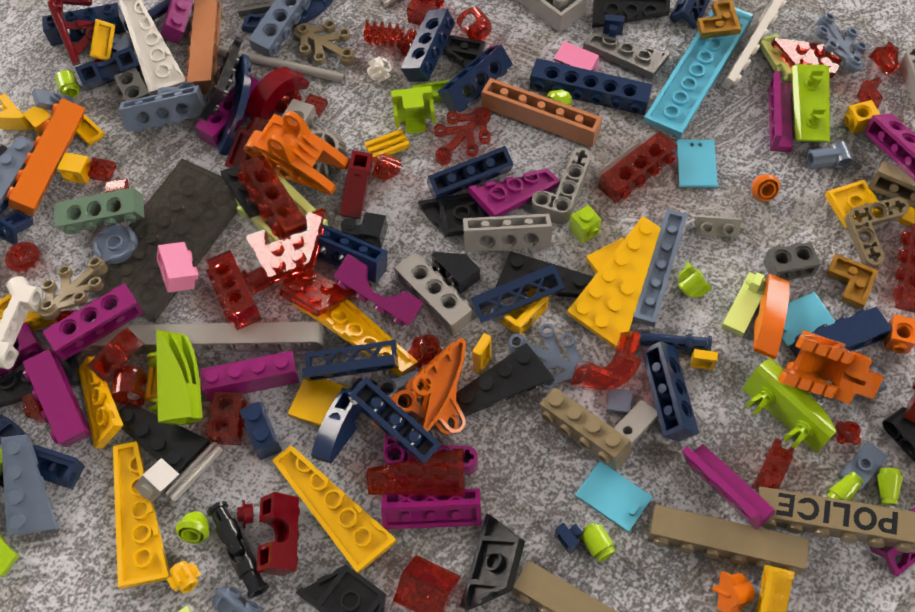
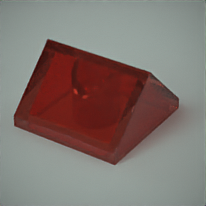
M415 555L402 571L393 602L413 612H445L461 576Z

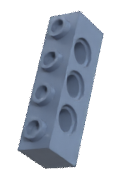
M275 0L249 38L251 49L268 57H273L274 54H277L281 49L284 39L290 36L294 24H298L302 12L308 9L310 0Z
M199 85L121 102L118 112L126 132H140L152 126L153 128L161 127L165 123H180L187 118L198 119L200 118L199 116L205 101ZM183 103L188 108L183 109L178 104ZM159 108H165L168 112L163 113ZM140 112L146 113L149 117L141 116Z

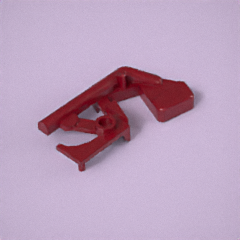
M48 0L49 12L52 15L72 65L81 64L77 55H81L83 50L92 42L95 21H63V4L91 6L92 0ZM67 29L86 30V35L78 43L72 44ZM95 59L94 62L100 63L104 62V60Z

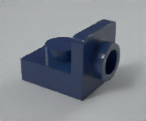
M20 210L0 218V237L13 245L17 244V233L34 225L33 218Z

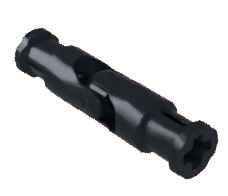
M226 501L215 503L208 508L207 514L209 517H212L216 525L215 531L219 539L227 547V555L238 578L243 580L248 590V598L258 597L268 590L269 585L263 581L260 573L256 572L257 561L247 542L243 539L236 519L231 517L227 509L228 503ZM245 555V558L241 562L238 563L236 561L235 557H242Z

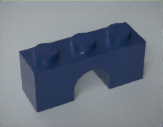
M132 47L113 53V57L107 61L100 63L91 61L75 67L86 91L115 81L114 75L136 67L138 72L141 71Z

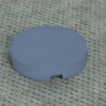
M119 224L111 225L101 230L98 238L93 243L94 252L107 264H118L126 261L136 252L138 246L137 236L132 229Z

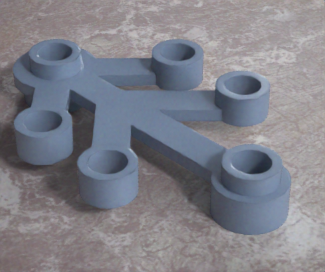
M831 13L822 14L817 20L819 27L815 34L827 41L824 45L825 50L844 60L843 66L848 72L856 73L863 68L861 55L868 47L864 42L858 41L853 47V54L849 49L852 41L858 36V31L853 27H849L844 33L845 38L843 40L834 26L835 17Z
M543 324L540 328V333L545 338L550 352L526 342L525 337L519 333L511 335L508 339V346L511 351L514 352L527 343L538 358L545 360L542 363L548 370L556 367L566 370L554 375L555 381L551 385L542 384L545 389H551L556 384L570 379L574 382L582 383L590 377V365L586 361L580 360L574 345L575 338L571 333H565L561 337V343L567 348L571 362L561 357L554 338V328L550 324ZM545 328H550L551 333L545 335L543 333V330ZM566 337L572 338L570 344L564 343ZM520 339L521 343L515 346L513 345V340ZM582 367L584 371L582 374H576L575 369Z

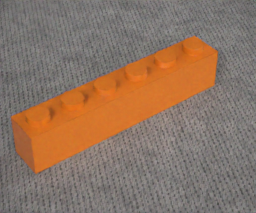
M61 98L59 104L55 103L53 105L51 119H46L42 127L44 131L42 136H37L33 145L35 147L33 153L29 152L25 159L26 167L24 170H19L15 179L18 182L15 187H10L6 196L9 199V207L20 210L30 216H34L57 171L59 161L62 160L65 152L68 150L84 118L85 108L64 98Z

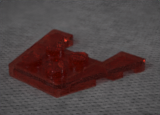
M324 207L306 214L307 231L293 234L288 238L274 241L269 244L268 234L265 230L247 236L248 242L272 282L314 267L319 249V235L323 234L324 230L323 220L327 219V212Z
M300 245L280 289V296L316 317L339 307L340 303L346 300L352 301L357 298L354 296L356 294L355 290L349 287L346 291L332 280L308 268L316 260L317 253Z

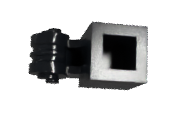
M365 212L361 225H356L355 220L347 218L342 221L340 227L343 233L382 248L388 224L386 215Z

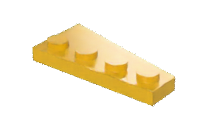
M87 356L78 370L94 449H103L121 429L123 423L97 358Z

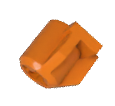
M724 571L720 572L719 585L712 587V591L718 593L717 609L722 612H741L744 606L752 602L755 597L754 587L741 573L731 575Z

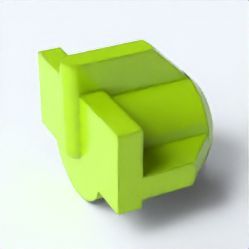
M687 261L685 263L686 268L679 273L678 287L687 297H702L713 288L703 278L701 271L698 268L695 269Z

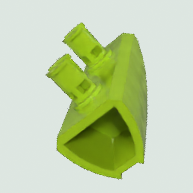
M796 64L791 67L795 141L830 142L829 67L827 65Z
M156 329L157 352L147 355V357L154 358L147 363L150 367L157 366L158 397L151 398L148 401L156 403L149 407L151 412H158V423L176 425L197 423L203 419L199 371L192 344L187 335Z
M772 358L765 360L754 370L742 387L752 397L746 403L747 409L757 405L753 414H758L765 408L791 430L784 436L785 443L794 438L795 441L791 448L798 447L803 441L818 453L836 432L831 419L808 391L779 382L778 379L785 369Z

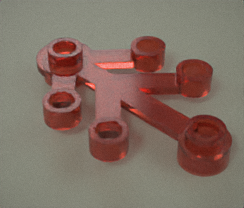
M485 107L475 108L472 113L458 114L456 111L448 112L447 122L451 125H455L458 122H470L467 125L446 127L444 124L435 125L434 134L436 137L442 138L445 135L457 134L446 146L437 149L435 153L436 162L440 165H448L452 161V152L465 138L467 141V156L476 157L478 155V146L475 144L473 130L479 126V142L488 144L491 141V134L487 130V124L491 119V112Z

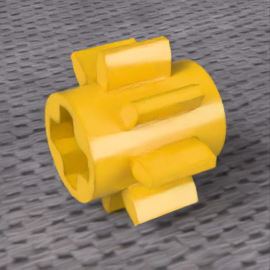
M181 561L175 564L169 571L172 576L167 578V581L175 592L180 590L184 594L190 592L199 584L197 578L201 576V573L193 562L188 565L187 561Z

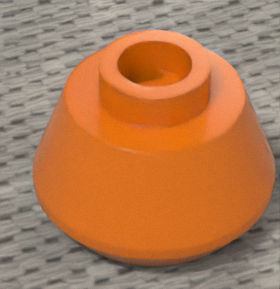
M762 174L755 177L751 184L753 197L760 202H768L774 199L780 190L778 178L771 174Z

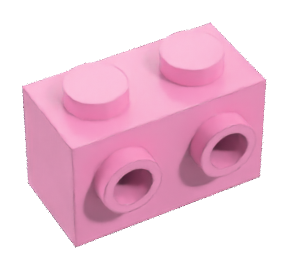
M185 242L158 245L157 262L168 293L194 289L195 280H198L197 267L192 265V253L190 250H187Z

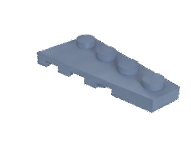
M20 136L0 156V206L4 200H8L6 196L10 187L17 184L18 181L15 179L19 170H23L27 164L24 162L28 153H33L35 149L33 147L34 142L23 136Z
M30 435L1 437L7 536L60 529L52 512L51 500L48 499L44 478L40 475L37 466L39 463Z

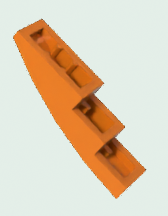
M769 273L765 279L764 295L760 299L759 315L755 319L753 351L775 360L778 355L787 316L790 281Z

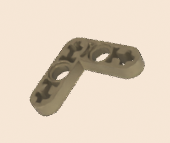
M895 197L855 207L845 216L846 226L862 264L876 268L884 261V252L873 225L902 218L909 211V204L905 199ZM894 206H896L897 208H901L900 211L898 209L891 210L890 212L888 211L892 209ZM872 209L880 210L882 217L877 218L873 216ZM865 214V217L861 218L859 222L857 219L852 218L854 215L858 218ZM859 234H867L870 241L868 243L861 241ZM871 254L873 257L876 256L877 259L874 261V259H869L868 256Z

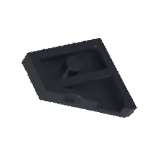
M450 35L443 48L444 55L465 68L484 52L486 41Z

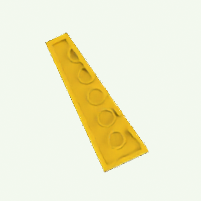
M327 280L293 297V305L353 346L393 340ZM396 342L399 368L389 370L397 376H402L416 368L418 361ZM391 346L383 347L377 356L392 355ZM366 350L362 351L369 357L371 356V354Z
M137 441L113 446L118 587L126 589L165 581L171 575L154 504L141 496L134 487L140 477L146 472L140 445Z
M292 445L272 460L357 573L362 572L397 543L394 536L350 499Z

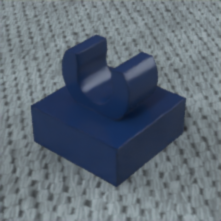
M605 14L603 34H609L608 36L616 38V35H622L625 16Z
M578 522L570 529L562 523L555 529L554 536L571 555L578 550L580 542L577 539L581 537L584 529Z

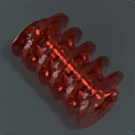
M366 20L363 32L364 41L368 45L374 43V45L379 46L381 43L384 47L387 45L394 47L396 44L397 48H401L405 39V26L400 29L399 23H396L395 28H392V23L389 22L388 26L385 27L384 21H381L380 26H377V21L375 20L372 26H370L369 20Z

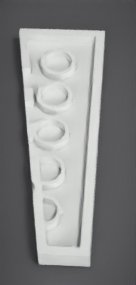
M119 0L150 96L156 95L158 88L179 87L185 82V77L142 0Z
M771 0L766 6L756 27L752 30L749 39L744 44V50L737 56L721 87L728 90L732 84L737 85L742 77L739 73L741 70L745 71L751 60L748 58L759 49L760 45L757 43L766 37L769 32L766 28L768 25L772 26L778 17L776 14L784 7L787 2L786 0Z

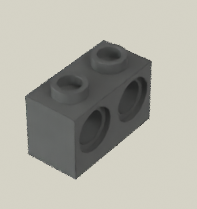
M136 67L114 75L117 84H114V87L119 96L122 94L124 96L120 98L122 102L150 96Z
M798 242L791 246L773 247L768 250L764 258L768 274L770 273L785 280L814 276L820 266L819 259L811 242Z

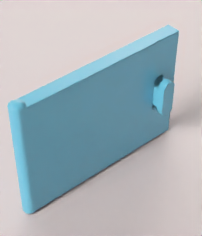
M677 139L678 187L718 188L714 140Z
M815 292L788 303L784 326L785 332H783L781 339L786 348L793 345L795 337L801 334L803 330L814 332L816 328L823 324L829 326L835 323L834 318Z
M601 461L598 462L575 494L576 498L628 533L653 498V496Z

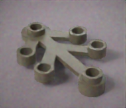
M327 20L324 22V25L310 26L303 23L295 27L294 34L301 41L299 47L301 56L308 57L311 55L312 51L308 40L313 41L316 52L314 60L317 65L326 63L323 47L340 56L341 64L344 66H351L356 61L355 53L350 48L342 49L331 43L332 41L349 40V29L341 28L338 33L316 34L322 32L333 33L336 30L333 20Z
M99 257L90 259L88 269L72 283V269L69 265L61 266L57 270L61 278V293L57 297H55V291L58 287L53 279L45 280L41 284L45 292V301L38 307L37 312L39 316L45 320H53L61 314L63 309L85 305L88 302L85 293L97 292L104 287L100 276L108 271L105 261ZM91 276H93V278H91L88 281V284L83 285Z

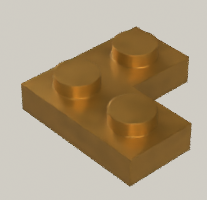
M732 0L713 1L711 8L714 17L697 19L696 24L701 39L737 35L741 32V26Z
M835 253L826 275L847 283L840 301L863 309L879 270Z

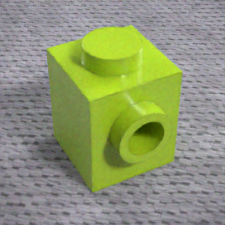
M587 205L571 214L569 229L583 244L599 234L602 219Z

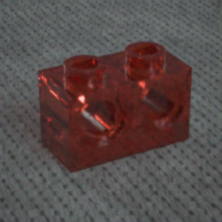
M215 392L214 400H211L209 405L210 422H207L205 428L206 436H208L211 442H216L219 445H241L244 421L239 410L247 407L248 403L243 393ZM232 405L230 409L223 411L224 407ZM223 427H228L225 432L219 433Z

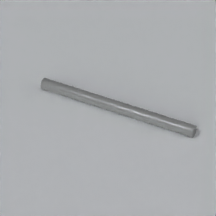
M219 46L218 55L225 56L229 48ZM241 50L237 56L240 58L243 53L249 56L250 62L276 69L286 66L290 70L303 75L342 84L346 79V75L343 73Z

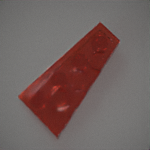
M461 448L433 454L423 466L415 459L368 468L366 472L368 495L465 496L464 450Z

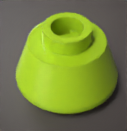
M554 90L550 91L547 95L549 99L571 106L572 97L567 91Z
M198 511L187 513L175 527L178 537L191 544L205 541L209 537L208 519L203 513Z

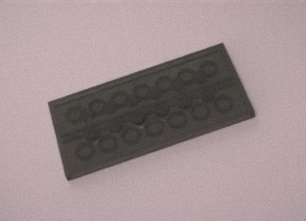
M181 159L144 205V218L129 224L128 227L132 229L138 240L137 249L133 251L131 258L118 264L106 263L108 271L100 276L104 287L100 291L91 292L102 297L115 287L125 283L144 312L140 316L155 323L178 292H167L157 262L158 245L185 242L187 250H190L192 253V265L197 267L238 212L236 209L238 207L236 199L221 176ZM91 276L83 285L88 284V281L91 278H93V276Z

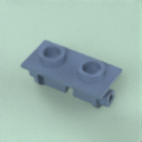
M232 586L215 590L218 595L214 597L212 603L219 612H262L259 605L240 596L241 592Z

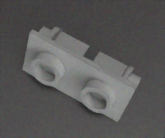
M699 214L694 219V224H696L694 235L738 238L742 218H735V216L714 217Z

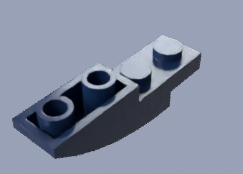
M358 378L350 389L342 388L334 399L316 436L311 453L312 458L331 464L357 430L355 421L362 412L349 401V394L363 380L362 378Z

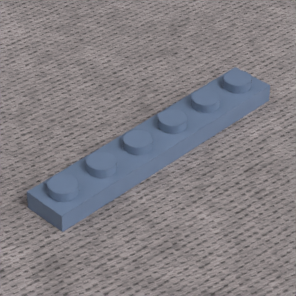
M669 209L666 210L632 321L655 327L688 214Z

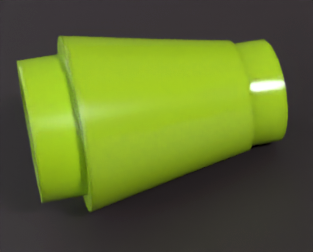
M880 468L877 480L881 504L896 506L898 505L903 481L901 470L896 468Z
M851 471L829 488L830 492L826 496L828 498L852 501L864 480Z

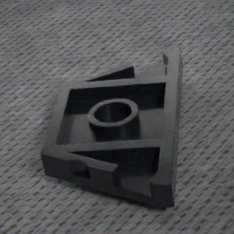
M469 193L418 201L419 209L445 238L463 235V218L490 217Z
M490 514L485 516L460 607L468 611L513 590L525 544L522 538Z
M346 564L336 569L332 574L325 575L317 579V582L296 591L298 596L319 612H384L387 599L386 593Z

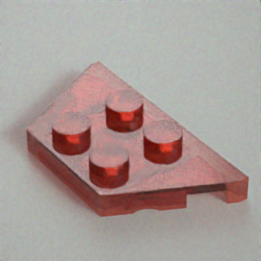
M774 37L771 43L773 48L779 47L783 52L781 57L789 64L790 68L796 64L827 65L829 67L830 79H833L842 61L833 53L827 52L824 48L825 44Z

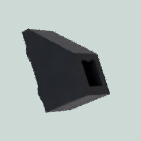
M443 252L431 254L433 270L438 271L445 278L447 285H452L459 294L480 280V268L466 254Z

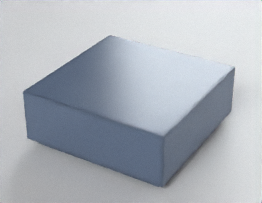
M609 387L606 412L627 415L631 410L632 391Z

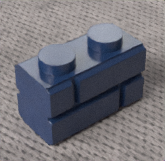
M262 401L239 410L253 448L260 460L282 451Z

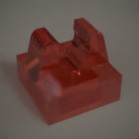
M92 157L89 163L90 170L88 176L90 179L109 182L117 165L114 161Z

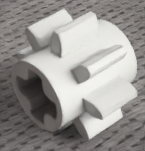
M378 56L368 62L370 67H368L367 72L372 80L381 82L390 77L388 72L391 71V65L387 59H381Z

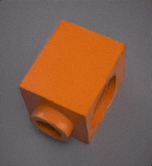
M894 314L888 322L892 330L885 338L884 349H889L899 354H908L915 346V319Z

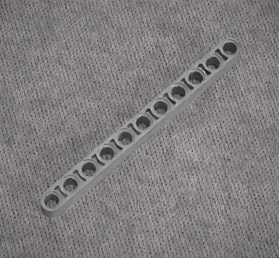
M314 321L123 325L80 352L85 354H149L157 352L156 329L187 335L194 353L316 351L323 348L324 325Z

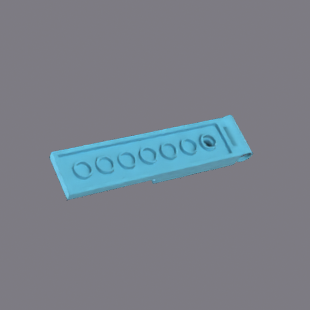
M735 7L741 26V32L737 35L701 39L698 31L645 115L643 122L681 138L711 87H714L744 37L754 14ZM712 10L708 17H714Z

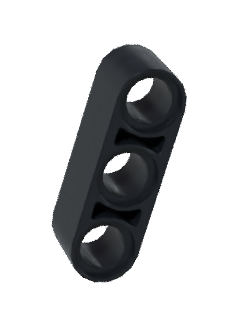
M902 407L884 419L882 425L889 436L915 462V423L904 418L906 408Z

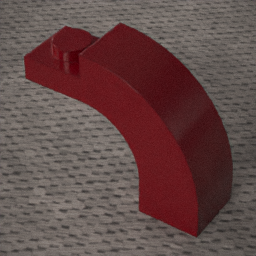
M286 66L277 68L268 73L254 88L248 99L245 112L258 121L270 120L277 104L285 94L293 90L308 89L310 82L304 78L303 74L292 71Z

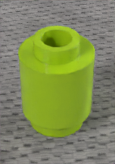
M62 70L55 75V81L60 94L71 96L73 99L79 95L80 87L72 71Z
M593 522L583 528L584 531L581 539L592 557L597 558L598 562H603L616 553L614 549L615 544L602 524L596 525Z

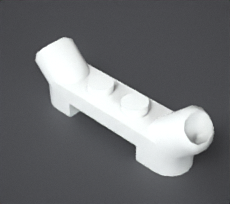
M21 276L10 279L6 285L12 298L8 307L4 310L0 322V368L3 369L13 367L19 354L13 345L28 312L37 313L38 307L42 302L43 294L41 288L30 286L27 279Z

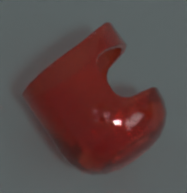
M471 7L459 14L457 18L458 27L470 39L483 41L491 33V21L479 7ZM468 14L474 15L476 21L472 25L461 27L463 19Z
M133 365L118 368L113 375L111 386L113 400L124 405L129 402L138 407L143 406L145 403V393L142 390V386L147 383L146 372ZM127 393L138 394L141 398L130 400L127 397Z

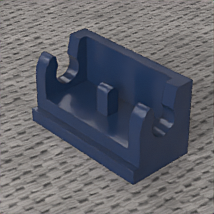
M34 444L33 448L39 463L37 466L44 481L73 490L85 465L75 457Z

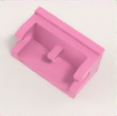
M565 41L554 57V61L557 63L596 71L599 67V55Z

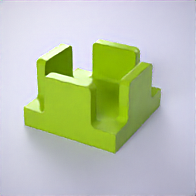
M432 86L391 91L396 128H400V122H405L407 134L426 132V119H431L432 124H436Z

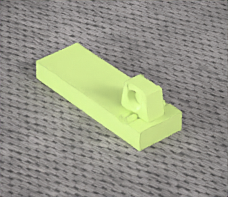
M757 272L756 274L748 273L721 328L743 337L760 303V299L764 295V275Z

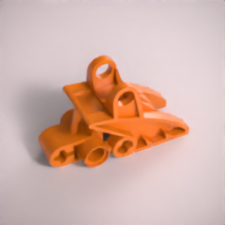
M287 111L283 117L273 114L262 132L254 131L243 147L249 156L258 159L257 165L263 171L272 173L275 170L284 179L292 180L295 183L319 190L331 196L336 189L335 184L313 168L317 160H320L323 163L347 170L350 161L339 150L313 134L304 119L292 111Z
M803 330L795 345L801 350L794 362H787L785 370L782 371L778 381L782 384L828 398L834 397L842 402L851 404L856 394L874 399L885 377L869 369L873 360L867 356L845 349L846 345L841 342Z
M462 337L456 342H452L431 360L429 364L414 375L406 383L405 390H401L390 397L398 406V398L402 397L405 401V407L402 409L406 413L409 412L418 418L417 423L427 432L433 425L442 434L459 433L465 427V417L456 401L457 382L463 366L466 342ZM419 383L422 385V387L420 388L421 390H418L417 388ZM422 397L421 405H420V403H419L416 399ZM456 416H458V417L460 418V421H461V424H460L459 428H457V427H458V420H457ZM449 417H450V418L452 419V421H453V427H452V428L448 425V419H449ZM372 421L373 426L376 427L377 429H380V428Z

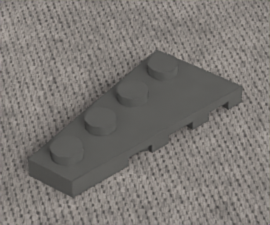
M592 33L583 45V49L650 79H653L670 56L668 51L659 53L655 52L652 47L646 46L645 49L635 47L633 42L620 43L617 38Z

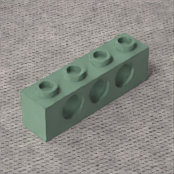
M128 188L54 203L55 227L62 230L65 234H76L80 230L92 231L96 230L97 227H108L122 222L134 223L136 220L144 218L143 194L134 188Z

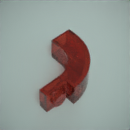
M635 331L621 332L615 355L612 361L605 367H600L590 362L577 363L570 385L583 390L598 391L615 389L628 382L634 376L642 359L634 356L639 348L640 334Z

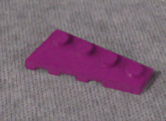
M548 168L524 173L522 177L513 178V176L507 177L504 181L498 183L491 181L486 182L485 186L481 187L476 185L470 186L468 193L490 217L503 216L529 203L537 191L550 192L558 188L560 180Z

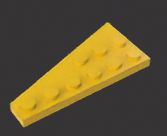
M644 216L641 217L566 312L569 317L620 353H622L661 229Z

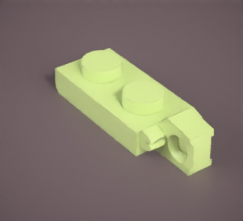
M773 34L766 36L763 40H759L757 44L760 45L761 51L772 68L780 72V76L785 82L792 81L791 67L794 66V59L779 36Z

